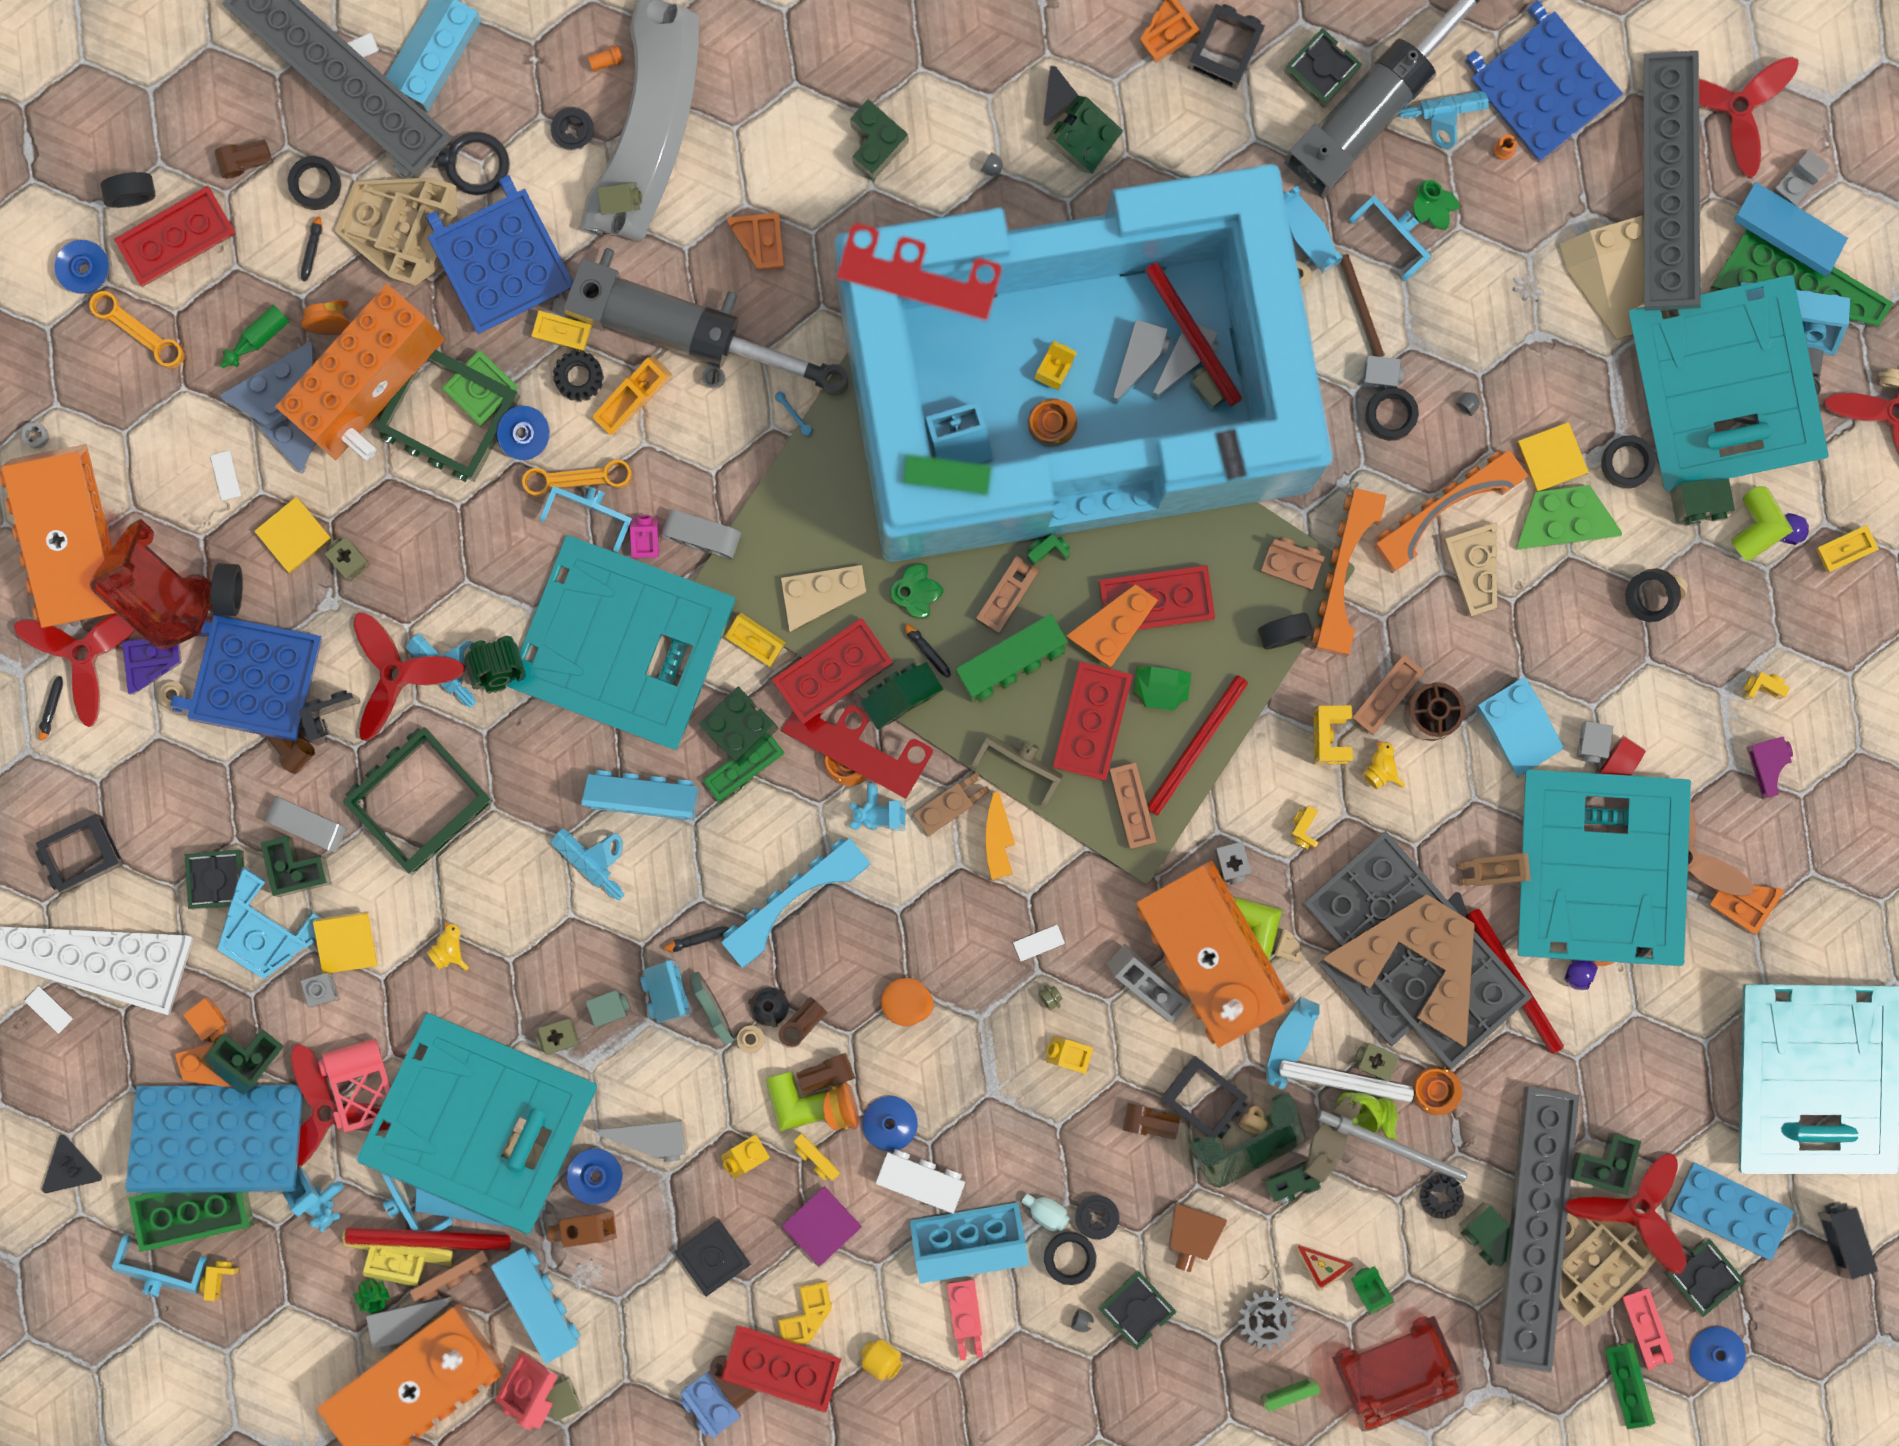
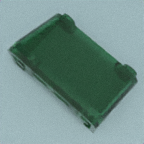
M1283 1091L1271 1098L1273 1102L1269 1109V1115L1266 1116L1271 1126L1270 1129L1227 1152L1220 1141L1213 1137L1203 1139L1197 1137L1186 1143L1210 1185L1218 1188L1227 1186L1303 1144L1305 1130L1296 1104L1289 1092Z

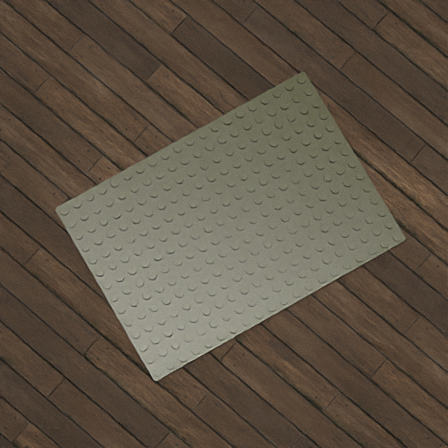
M847 352L839 364L847 372V389L842 394L836 396L830 395L822 389L802 419L806 425L811 426L813 429L812 435L804 436L801 432V427L797 426L730 526L742 533L733 559L711 554L694 582L734 596L736 603L732 610L733 613L736 615L742 613L785 641V647L802 658L862 617L893 661V664L856 688L853 692L865 699L869 696L867 691L880 683L885 685L886 683L883 679L890 674L898 671L901 675L900 671L908 665L915 663L917 667L927 662L944 690L929 701L911 709L897 719V721L968 768L971 767L989 734L1018 749L1021 748L1024 740L1031 742L1028 750L1035 744L1039 747V751L1034 758L1063 775L1045 809L1040 807L1054 781L1017 763L993 747L988 746L979 765L973 771L1141 882L1149 883L1311 638L1309 636L1282 647L1266 650L1263 648L1258 628L1290 615L1307 613L1314 631L1315 626H1318L1322 619V616L1318 615L1320 602L1322 599L1326 600L1328 589H1324L1328 573H1333L1335 563L1330 562L1332 551L1258 502L1054 535L1056 538L1061 536L1070 546L1068 550L1070 557L1065 561L1054 549L1035 565V567L1040 569L1039 573L998 634L976 620V618L1017 555L1024 559L1023 562L1030 567L1033 566L1027 559V555L1030 553L1028 548L1039 538L897 562L885 561L881 550ZM832 374L828 384L837 386L841 383L842 377L838 374ZM1042 537L1041 539L1044 541L1048 537ZM1279 537L1288 538L1295 542L1294 546L1302 549L1305 546L1313 547L1320 551L1319 555L1325 557L1312 591L1260 572L1273 539L1278 540ZM1350 562L1346 571L1345 584L1355 570L1354 565ZM916 564L927 565V579L938 582L944 589L942 596L938 600L928 604L930 609V616L928 618L912 617L905 607L896 605L890 597L892 584L902 579L903 573L907 568ZM862 565L866 594L839 608H835L791 633L789 632L781 578ZM1208 565L1215 620L1136 631L1111 668L1066 638L1068 644L1063 656L1050 662L1049 658L1042 661L1040 669L1028 676L1023 672L1017 676L1016 683L1005 689L1002 686L997 687L993 690L994 695L981 703L978 700L971 702L955 674L956 668L1051 613L1066 637V635L1103 609L1099 580ZM1017 571L1013 577L1022 582L1026 576ZM901 588V595L903 597H907V589ZM906 624L921 632L922 637L949 667L950 677L942 675L921 652L915 642L908 638L905 631ZM1080 661L1133 675L1109 769L1136 763L1147 805L1235 676H1241L1248 682V685L1160 814L1156 816L1149 812L1157 843L1129 849L1109 771L1106 781L1053 768ZM1137 666L1160 667L1192 673L1188 701L1181 702L1175 711L1145 707L1141 698L1133 694Z

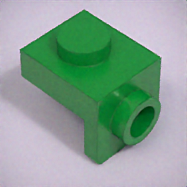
M1051 534L1044 541L1039 538L1028 548L1030 553L1027 555V559L1035 566L1055 549L1066 561L1070 557L1068 552L1070 546L1061 536L1056 538Z
M1376 1266L1359 1270L1355 1277L1351 1279L1354 1289L1369 1315L1394 1303Z

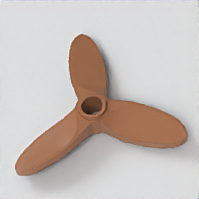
M1690 799L1688 854L1692 857V862L1688 864V873L1704 885L1725 894L1738 897L1752 894L1753 885L1742 872L1717 858L1698 854L1694 849L1696 822Z

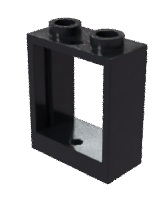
M1215 4L1189 61L1188 69L1237 90L1263 34L1265 25L1261 24V20L1254 16L1247 15L1245 17L1236 13L1237 10L1230 5L1222 4L1220 6ZM1218 17L1254 33L1237 71L1201 55Z
M94 814L36 842L39 849L36 851L37 858L43 866L46 865L50 875L47 878L51 887L60 893H67L124 865L102 815ZM90 827L106 862L65 881L49 846Z
M1195 1055L1160 1098L1212 1140H1215L1216 1137L1222 1139L1231 1127L1228 1122L1233 1115L1239 1117L1248 1105L1244 1102L1248 1096ZM1199 1068L1237 1097L1212 1130L1175 1101Z
M1840 1201L1825 1205V1210L1818 1212V1216L1838 1276L1853 1280L1878 1272L1858 1208L1847 1205V1203H1840Z

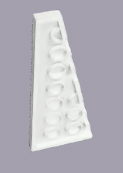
M0 927V964L170 1015L194 937L188 935Z

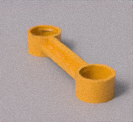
M100 291L92 296L90 310L97 318L103 321L111 320L154 352L156 361L163 367L174 369L182 364L184 350L177 342L170 339L163 340L120 308L118 299L111 293ZM104 297L112 298L114 301L113 310L106 315L99 314L96 310L97 302ZM168 345L175 346L178 350L177 359L172 363H163L160 359L162 349Z
M622 460L610 461L605 468L546 473L540 468H532L524 474L522 484L526 492L533 497L546 495L553 486L568 488L608 484L612 488L622 489L631 482L632 471L628 464ZM615 465L625 467L628 471L625 481L618 484L612 483L608 476L611 467ZM536 473L543 474L547 481L545 488L539 492L531 491L527 487L529 477Z

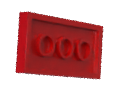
M206 186L116 237L114 241L141 287H144L237 233L211 188Z
M1208 565L1099 580L1103 608L1135 584L1158 600L1137 631L1215 620Z
M861 617L774 677L772 681L804 725L893 664V661Z
M1082 661L1079 662L1053 768L1106 781L1133 677L1132 674Z
M737 1325L720 1380L826 1413L842 1358Z

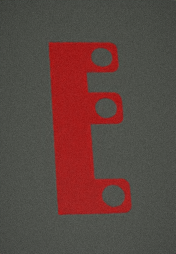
M855 223L851 226L836 278L985 321L988 320L1002 271L999 263L977 258L973 262L968 282L965 283L920 270L926 252L924 242L909 237L899 238L891 262L873 257L879 238V231L876 228L860 223ZM860 230H866L872 236V242L866 248H860L854 243V235ZM911 243L918 247L919 256L916 260L906 261L902 258L901 248L905 244ZM982 265H989L994 270V278L988 283L980 282L977 279L976 271Z
M849 705L845 708L835 726L820 718L822 713L804 725L800 722L794 711L791 713L781 730L782 732L907 799L933 754L930 746L917 739H911L898 760L859 740L870 717L867 712L854 705ZM852 712H856L862 717V724L857 729H849L845 724L847 715ZM919 746L924 749L925 757L920 763H912L908 759V752L912 747Z

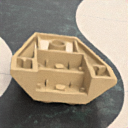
M432 177L354 181L334 231L390 278L416 286L437 271L440 265V261L427 236L434 232L426 220V215L436 211L444 228L457 222L456 186Z
M1644 215L1590 230L1559 244L1567 272L1616 340L1633 335L1629 310L1644 307ZM1660 310L1663 319L1669 318V310Z
M1570 1194L1569 1201L1579 1197ZM1568 1213L1559 1298L1564 1308L1584 1327L1605 1314L1646 1274L1655 1261V1258L1643 1244L1636 1227L1625 1222L1582 1219Z

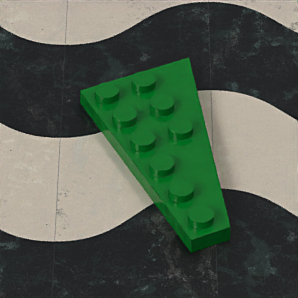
M1748 229L1745 230L1710 287L1723 290L1740 286L1741 282L1755 283L1792 275L1796 290L1850 298L1849 321L1872 327L1880 326L1893 305V302L1836 267H1833L1829 275L1825 277Z

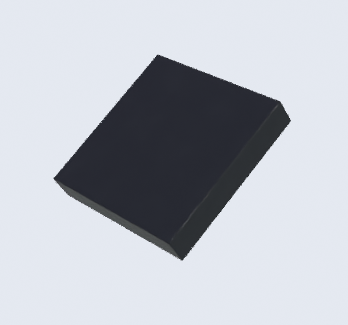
M720 1219L674 1251L705 1297L751 1265Z

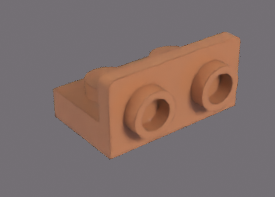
M1279 537L1278 540L1273 539L1260 572L1312 591L1325 557L1319 555L1320 551L1313 547L1305 546L1302 549L1294 546L1295 542L1288 538Z

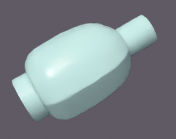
M1027 1193L1022 1200L1023 1204L1031 1208L1030 1211L1033 1219L1050 1231L1058 1229L1062 1232L1071 1219L1066 1215L1067 1212L1063 1206L1047 1197L1036 1199Z

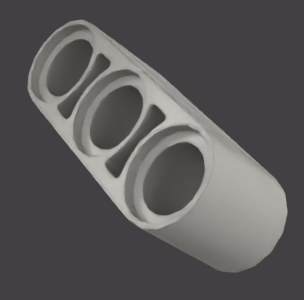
M671 509L668 512L660 534L661 537L669 541L727 559H733L742 535L740 531L731 527Z
M277 796L274 797L264 819L269 824L334 853L337 852L347 830L342 825Z

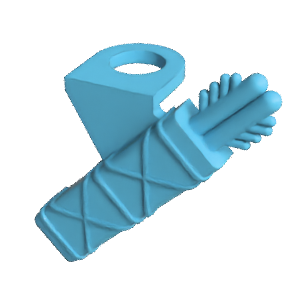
M1483 91L1421 101L1418 107H1405L1399 113V117L1409 119L1410 117L1423 115L1424 120L1431 119L1433 140L1438 146L1450 149L1457 142V115L1488 109L1489 100ZM1439 130L1448 133L1450 142H1445L1440 138Z
M418 633L410 639L406 649L415 658L427 656L448 657L456 659L465 665L464 652L474 642L464 641L441 656ZM462 677L441 684L450 695L455 692L457 699L463 705L472 708L476 704L473 694L470 693L468 688L461 686L464 681Z
M564 828L556 833L551 840V844L577 870L585 875L597 888L602 885L605 892H608L611 898L619 901L624 897L621 886H618L615 881L608 879L611 872L606 869L622 853L623 844L620 835L611 833L601 842L586 850ZM615 840L616 850L612 855L610 851L611 842Z

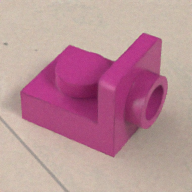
M639 515L636 518H632L630 524L631 558H659V518H652L651 515Z

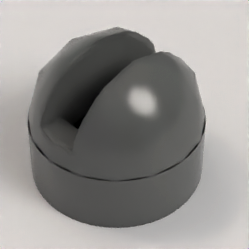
M991 152L981 171L989 176L998 175L1003 169L1002 159Z
M709 366L704 370L702 380L709 388L717 389L724 385L726 380L725 373L718 367ZM715 372H718L717 383L714 384V383H715V376H716V373H715Z
M1472 392L1461 395L1456 401L1459 409L1468 416H1473L1480 404L1478 396Z
M1078 1308L1072 1319L1071 1329L1082 1333L1091 1330V1327L1087 1326L1088 1322L1094 1323L1091 1313Z

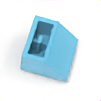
M979 402L925 417V426L936 459L973 464L993 460L987 427Z

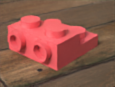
M521 1351L495 1401L504 1407L502 1410L504 1414L514 1419L518 1418L516 1423L528 1430H531L532 1427L540 1429L552 1406V1403L546 1397L558 1375L531 1355Z

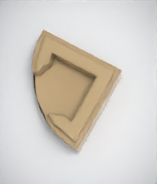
M1283 929L1274 955L1301 964L1302 951L1299 942L1292 933Z

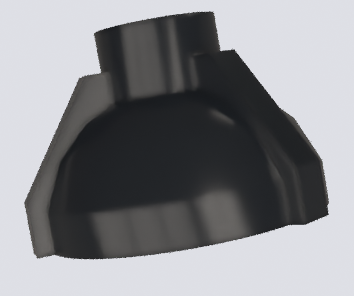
M772 987L757 991L748 1002L753 1018L762 1025L772 1026L773 1028L778 1027L777 1024L785 1019L789 1010V1003L785 996L786 992L783 989L780 991ZM767 1001H771L774 1005L771 1012H766L763 1008L764 1003Z

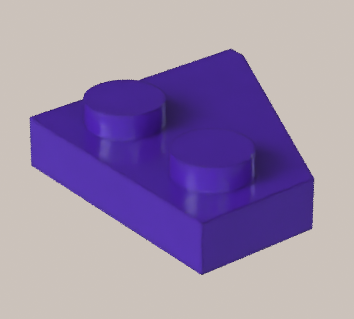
M178 635L122 642L127 689L130 695L136 694L182 663Z

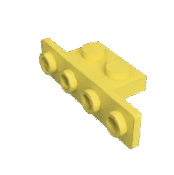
M345 1230L342 1235L345 1246L369 1250L363 1270V1275L366 1277L418 1287L425 1262L452 1267L453 1252L445 1248L350 1245L344 1241Z

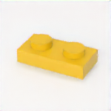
M538 311L531 337L577 351H585L592 326L587 323Z
M1867 525L1816 548L1827 573L1879 550Z
M742 613L736 617L725 638L769 667L774 664L786 644L785 641Z
M803 1133L793 1141L797 1145L794 1150L805 1161L810 1158L817 1165L814 1170L823 1180L829 1177L833 1181L841 1173Z

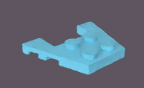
M243 866L220 935L217 950L264 979L292 959V956L304 947L307 948L314 943L316 936L313 920L322 917L311 911L296 933L291 932L250 905V902L265 881Z

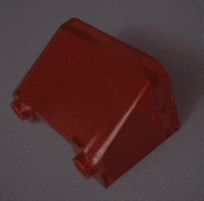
M139 519L126 528L92 577L90 588L152 645L160 649H170L200 635L211 606V582L200 574H192L182 578L147 546L153 541L154 531L142 519Z
M1423 1316L1416 1319L1409 1330L1410 1334L1359 1354L1357 1350H1351L1348 1347L1339 1350L1335 1356L1331 1357L1361 1431H1370L1450 1399L1463 1390L1460 1370L1435 1316L1429 1318Z

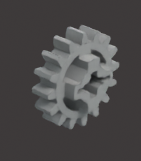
M1263 1289L1262 1296L1260 1297L1256 1292H1253L1254 1300L1244 1299L1243 1301L1247 1305L1246 1309H1238L1244 1315L1243 1318L1237 1320L1238 1324L1244 1325V1328L1239 1331L1240 1334H1249L1246 1340L1249 1344L1254 1340L1257 1341V1349H1261L1262 1345L1266 1344L1267 1350L1271 1351L1272 1344L1274 1343L1279 1348H1282L1281 1340L1284 1338L1291 1341L1288 1332L1297 1330V1328L1291 1325V1322L1298 1320V1317L1290 1314L1295 1309V1306H1286L1285 1304L1289 1298L1284 1296L1278 1299L1279 1292L1276 1290L1272 1296H1269L1267 1289ZM1265 1301L1274 1302L1268 1308H1261L1257 1305ZM1258 1311L1267 1316L1272 1313L1271 1319L1277 1328L1268 1324L1262 1326L1264 1321L1258 1314ZM1282 1311H1284L1286 1317L1284 1328L1280 1325L1279 1318ZM1251 1312L1255 1315V1325L1252 1327V1330L1249 1325ZM1265 1332H1274L1275 1334H1277V1336L1273 1338L1260 1337Z

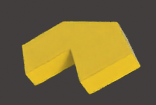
M827 1281L799 1287L804 1314L778 1320L781 1339L798 1345L811 1342L832 1309Z

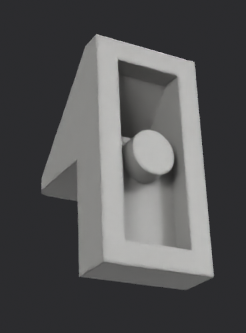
M1808 149L1773 191L1796 206L1830 166Z

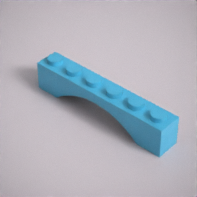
M841 838L830 847L833 851L826 858L820 855L808 865L811 870L804 876L801 873L795 875L787 882L790 887L783 893L779 890L774 892L766 899L768 902L767 906L762 910L756 907L744 917L747 920L746 923L739 928L735 924L723 934L726 939L721 943L742 968H745L765 951L767 939L774 922L795 898L820 885L834 882H851L871 865L851 838L847 841Z

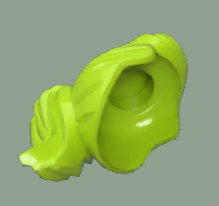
M1345 1092L1338 1098L1336 1105L1345 1097H1353L1351 1102L1353 1105H1356L1357 1101L1360 1102L1361 1110L1354 1118L1353 1124L1374 1133L1381 1128L1388 1139L1397 1138L1395 1127L1398 1114L1395 1103L1391 1099H1376L1369 1094Z

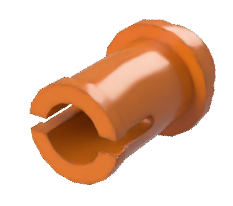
M611 45V49L589 55L588 59L593 72L614 64L620 66L619 63L623 62L624 59L619 46L613 47Z
M1506 134L1495 143L1494 153L1498 158L1507 160L1514 155L1517 140L1513 142L1515 138L1513 135Z

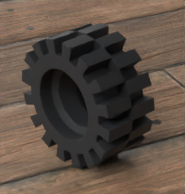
M572 350L570 354H563V358L557 360V366L553 369V379L560 393L566 396L567 399L571 401L576 400L577 402H582L583 399L587 401L591 399V396H596L598 389L602 388V380H604L603 370L598 360L592 354H587L583 350H580V352ZM582 366L588 370L589 378L584 385L575 386L569 382L568 374L573 367Z

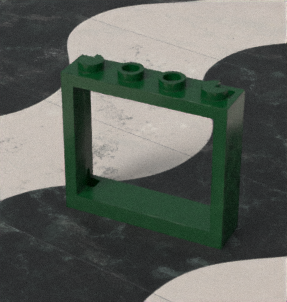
M435 350L428 357V361L453 374L458 373L462 377L505 398L469 466L466 467L389 426L419 369L390 399L375 429L381 433L379 438L387 441V443L394 445L395 442H398L405 446L403 450L416 458H418L419 454L429 458L427 463L439 470H442L443 467L452 470L451 475L465 483L467 479L475 482L497 442L496 431L500 418L505 412L517 405L521 396L517 391Z
M423 727L421 730L417 728L413 733H410L406 738L408 742L401 748L397 746L386 755L388 760L381 767L376 765L370 769L365 775L367 779L360 786L358 783L353 785L345 794L347 798L343 800L345 805L411 875H414L494 801L426 727ZM427 741L478 797L409 859L359 805V802Z

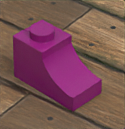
M1784 736L1747 747L1762 800L1779 795L1777 787L1779 774L1786 764L1792 763L1790 757H1793V750L1789 741H1785Z

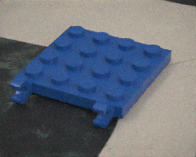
M1537 0L1529 6L1527 12L1538 25L1487 66L1476 50L1469 54L1464 61L1475 73L1471 78L1472 83L1479 91H1483L1487 95L1491 106L1534 158L1540 162L1624 93L1555 11L1548 16L1544 6Z
M509 175L499 179V184L507 197L444 228L436 211L426 215V220L434 232L427 236L477 335L571 289L573 284L526 189L517 191Z
M216 615L213 616L212 623L193 619L190 628L193 631L192 634L201 637L208 636L193 697L192 699L173 696L170 707H173L172 711L188 713L187 718L192 722L297 742L302 723L299 710L305 708L304 704L307 703L322 637Z

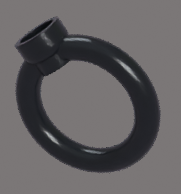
M466 133L454 140L449 148H444L439 153L438 169L445 170L450 182L460 191L470 195H485L495 191L500 187L499 179L507 176L509 173L510 160L506 148L497 138L487 133ZM471 143H483L495 151L499 160V168L492 180L484 184L475 185L464 181L459 176L456 170L457 154L464 146Z

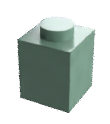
M619 990L585 1001L595 1027L627 1017L628 1013L626 1010L631 1009L626 994L621 995Z

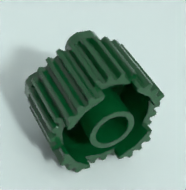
M503 636L497 639V641L488 642L487 644L483 640L476 641L470 645L471 651L464 657L472 689L478 690L482 688L489 694L492 692L496 693L497 691L501 692L506 689L505 685L507 683H511L513 680L520 682L526 677L518 646L511 636Z

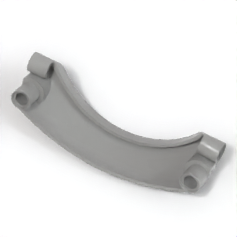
M636 0L629 27L635 54L634 85L629 111L616 148L603 173L587 195L579 226L580 231L597 236H602L603 232L612 236L620 235L636 242H641L645 238L672 173L687 125L698 59L700 15L697 12L663 0ZM637 182V188H640L642 192L640 210L601 215L598 187Z

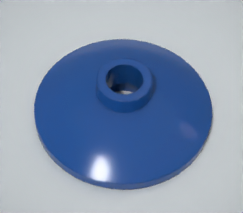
M76 240L68 243L59 251L55 260V274L60 284L67 290L77 294H87L100 288L106 281L109 274V260L105 251L96 243L88 240ZM85 264L88 265V271L81 273L80 267Z
M516 406L509 409L500 418L496 431L497 441L502 451L509 457L517 460H529L538 456L547 446L550 434L549 425L544 415L530 406ZM519 427H522L524 430V434L521 437L516 435Z
M895 1096L881 1097L872 1102L864 1113V1134L867 1140L880 1150L894 1151L895 1149L900 1150L906 1147L913 1140L917 1131L916 1113L912 1106L902 1098ZM889 1118L895 1121L893 1129L885 1127L884 1123Z
M589 1149L578 1154L572 1160L567 1172L568 1186L573 1195L580 1201L593 1205L611 1200L618 1193L623 1180L622 1168L618 1160L611 1153L601 1149ZM593 1171H598L601 1174V1179L597 1182L591 1179Z
M1715 1326L1704 1329L1695 1337L1690 1348V1359L1695 1371L1704 1379L1711 1382H1726L1741 1372L1745 1364L1746 1350L1741 1338L1735 1332L1725 1327ZM1719 1350H1722L1725 1354L1722 1360H1717L1715 1356Z

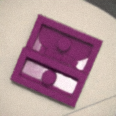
M824 1186L781 1227L819 1268L862 1226Z

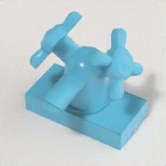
M872 781L867 783V803H865L864 807L860 808L856 803L849 805L850 809L854 811V820L849 825L851 829L858 830L861 825H865V827L871 830H876L877 827H889L893 831H906V804L901 801H889V805L878 806V788Z
M299 1165L297 1167L295 1191L283 1192L291 1211L298 1217L304 1212L312 1216L313 1221L309 1223L310 1226L313 1228L319 1226L318 1230L321 1233L334 1220L340 1218L338 1212L331 1214L334 1202L329 1200L344 1188L343 1183L333 1182L321 1193V1188L319 1186L314 1188L307 1172Z

